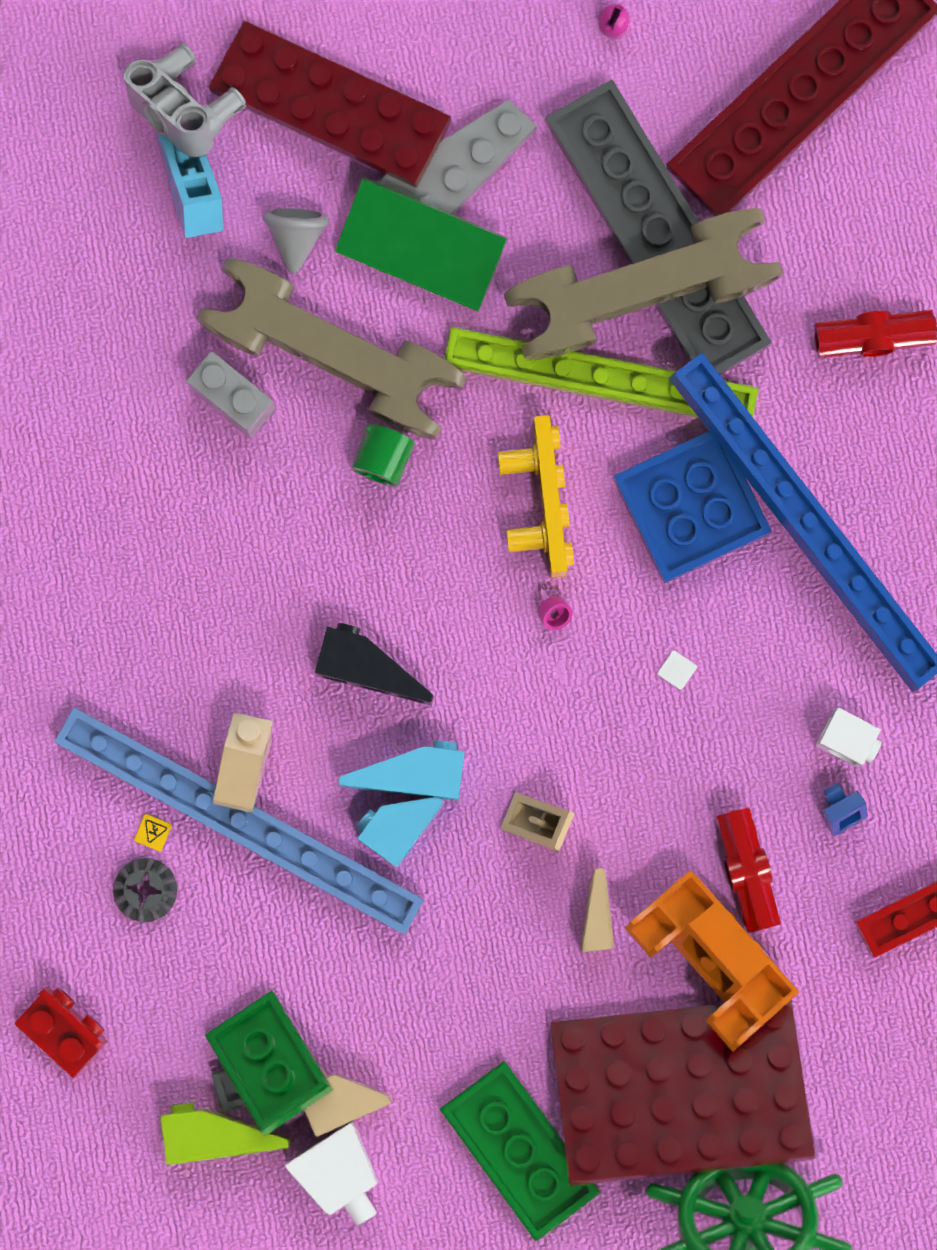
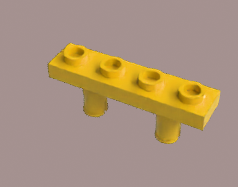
M550 415L536 416L533 421L535 444H532V448L497 452L500 475L535 471V475H539L544 516L541 526L506 529L508 552L544 549V553L548 552L550 577H566L568 572L567 566H574L572 542L564 543L563 527H569L570 524L567 503L560 504L558 488H565L563 464L555 465L554 450L561 449L559 427L551 426Z

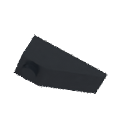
M337 623L336 629L326 628L315 670L317 677L432 706L433 694L366 636L359 635L360 628L344 623Z

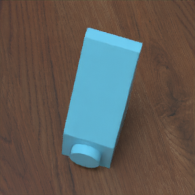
M156 131L175 210L185 238L223 231L222 197L207 155L205 154L200 157L187 156L165 136Z
M434 741L433 747L424 746L340 776L339 786L459 801L464 751L457 750V743Z

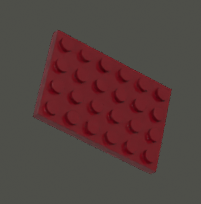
M792 1000L734 1051L727 1046L705 1021L723 1004L551 1022L569 1186L814 1160L815 1150Z

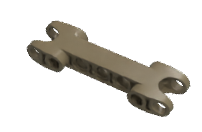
M759 208L739 210L700 221L690 227L694 244L579 282L573 266H563L535 275L513 286L504 293L508 307L534 305L541 307L550 317L549 327L546 331L521 347L524 359L539 360L581 350L597 342L593 328L595 324L708 287L710 288L714 303H724L749 295L775 282L784 275L780 262L755 264L744 259L738 251L737 243L739 240L766 222L763 210Z
M226 259L221 270L244 289L245 296L243 302L238 308L229 312L201 307L195 319L203 327L227 344L255 357H259L266 342L277 346L375 395L368 411L378 419L402 431L427 439H437L442 428L420 410L417 405L418 396L424 389L434 385L462 390L467 377L460 370L439 355L410 341L404 340L397 354L393 355L289 303L288 300L295 287L284 278L262 267L238 259Z

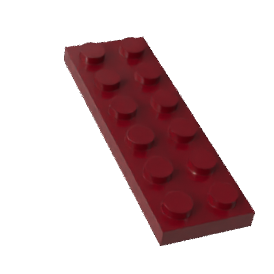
M245 20L208 86L210 92L218 96H222L228 89L234 87L244 97L246 109L414 188L418 187L452 122L451 116Z

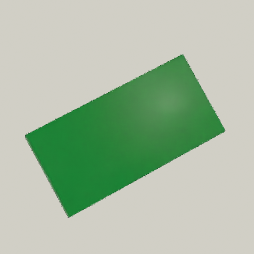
M362 178L334 252L470 309L479 311L508 237L367 178Z
M502 1061L439 1109L535 1242L601 1193L594 1183L569 1186L564 1141L505 1061Z

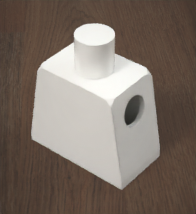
M353 1121L347 1123L285 1165L292 1176L326 1214L331 1215L344 1206L355 1225L358 1226L377 1213L365 1192L377 1185L378 1179Z

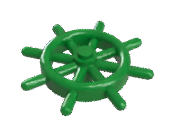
M785 1163L695 1172L684 1186L683 1191L657 1183H650L645 1188V1193L650 1199L678 1207L677 1231L679 1240L658 1250H712L709 1247L710 1245L728 1237L732 1240L728 1250H775L766 1234L794 1242L787 1250H852L849 1242L818 1232L819 1214L815 1199L841 1188L843 1179L836 1173L807 1184L793 1168ZM753 1179L748 1195H742L734 1180ZM769 1184L785 1193L780 1197L763 1203ZM719 1186L729 1205L703 1197L713 1188ZM796 1208L800 1217L801 1227L773 1218ZM695 1212L722 1220V1222L698 1232L694 1221Z

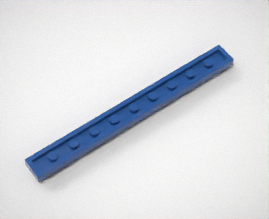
M701 353L676 371L668 379L912 692L920 689L937 674V653L706 356Z

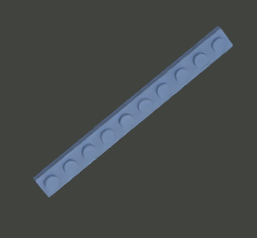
M73 707L54 741L406 935L424 902V899L255 806L251 813L213 804L215 784Z

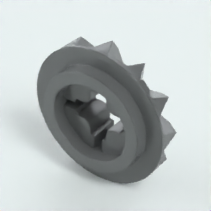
M152 858L132 860L119 870L113 883L114 902L123 915L138 922L158 920L171 910L176 901L177 882L175 876L164 863ZM146 872H149V885L155 887L156 890H161L162 893L148 895L143 908H141L140 894L135 893L134 890H128V887L141 885L143 878H146Z

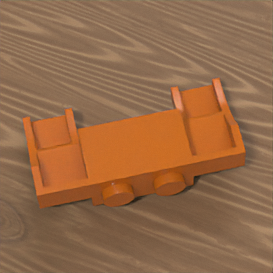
M692 870L676 881L624 927L650 958L671 942L724 1001V1004L705 1021L732 1051L738 1048L800 992L767 956L762 947L736 921L734 915L726 910Z

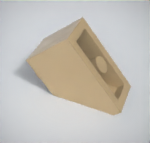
M233 713L223 749L213 804L253 812L272 743L273 721Z
M322 1070L333 1091L306 1108L305 1112L317 1137L391 1104L392 1100L388 1093L337 1073L327 1077L325 1070Z

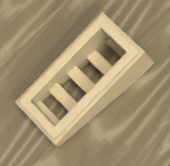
M603 868L594 869L591 876L580 944L581 952L608 950L614 947L606 871Z

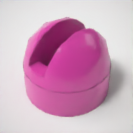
M618 4L608 5L599 15V29L607 37H620L628 30L630 16L623 6ZM613 12L620 13L614 27L607 25Z
M551 595L545 601L542 600L538 606L539 618L549 630H560L568 625L572 619L573 612L571 607L560 596ZM555 609L557 614L551 617L550 612Z

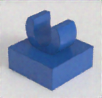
M838 783L823 791L826 796L825 801L829 806L823 810L825 825L833 837L868 817L867 804L859 791L846 797Z

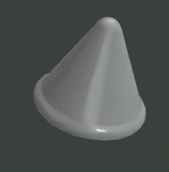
M274 209L265 212L262 217L270 230L286 269L290 273H298L324 227L329 224V218L325 214L304 209Z

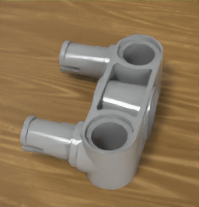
M184 43L179 44L177 48L158 61L137 60L130 63L124 71V80L130 104L159 134L165 136L187 156L200 157L207 154L213 147V138L219 135V131L222 130V125L246 108L244 97L234 87L228 89L226 93L210 104H203L201 106L188 94L182 85L173 81L182 72L196 64L193 52Z

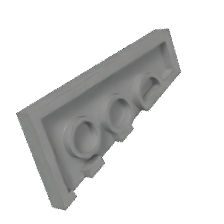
M507 100L442 140L417 188L389 175L377 180L376 183L454 215L537 130V125L510 100Z

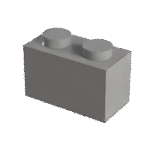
M213 351L208 354L186 380L193 393L250 439L276 410L272 399Z

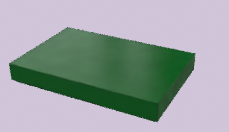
M272 990L205 1034L206 1039L259 1130L264 1135L275 1130L333 1091L326 1076L277 995Z

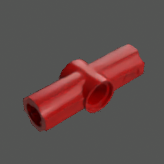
M881 310L862 313L854 319L815 323V348L818 358L852 354H860L861 357H878L894 353L897 349L932 346L937 343L936 317L933 310L890 314V311Z
M750 808L716 816L726 854L724 864L733 893L736 892L747 933L781 925L770 884L773 882L770 864L764 848H760Z

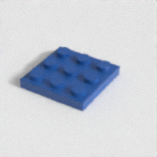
M710 431L613 476L617 489L664 584L772 533L747 479Z

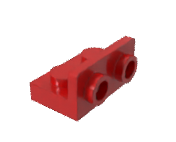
M50 987L43 988L39 992L40 996L14 1024L72 1078H75L108 1042L102 1036L105 1029L90 1015L87 1014L82 1018L72 1009L75 1001L61 988L57 987L54 991Z

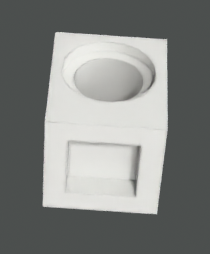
M838 707L832 711L815 746L858 768L865 761L872 763L882 744L881 741L877 740L881 729Z

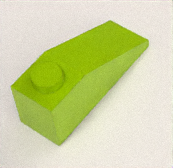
M194 1102L170 1105V1113L160 1116L166 1165L285 1149L291 1146L289 1136L274 1131L264 1135L258 1126L207 1108L195 1109Z

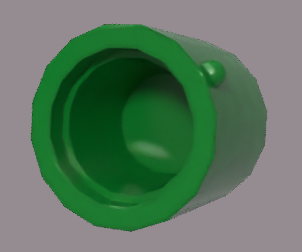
M368 424L351 465V470L377 483L398 487L413 451L415 441L387 427Z

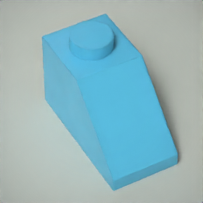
M438 797L383 805L380 806L377 812L369 809L356 827V829L362 832L357 839L398 868L441 809L444 801Z

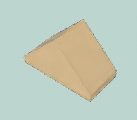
M515 792L500 829L558 853L574 813Z

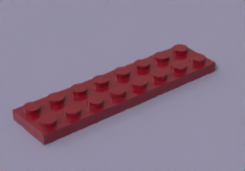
M839 0L666 164L667 170L714 217L733 211L937 17V3L934 0Z

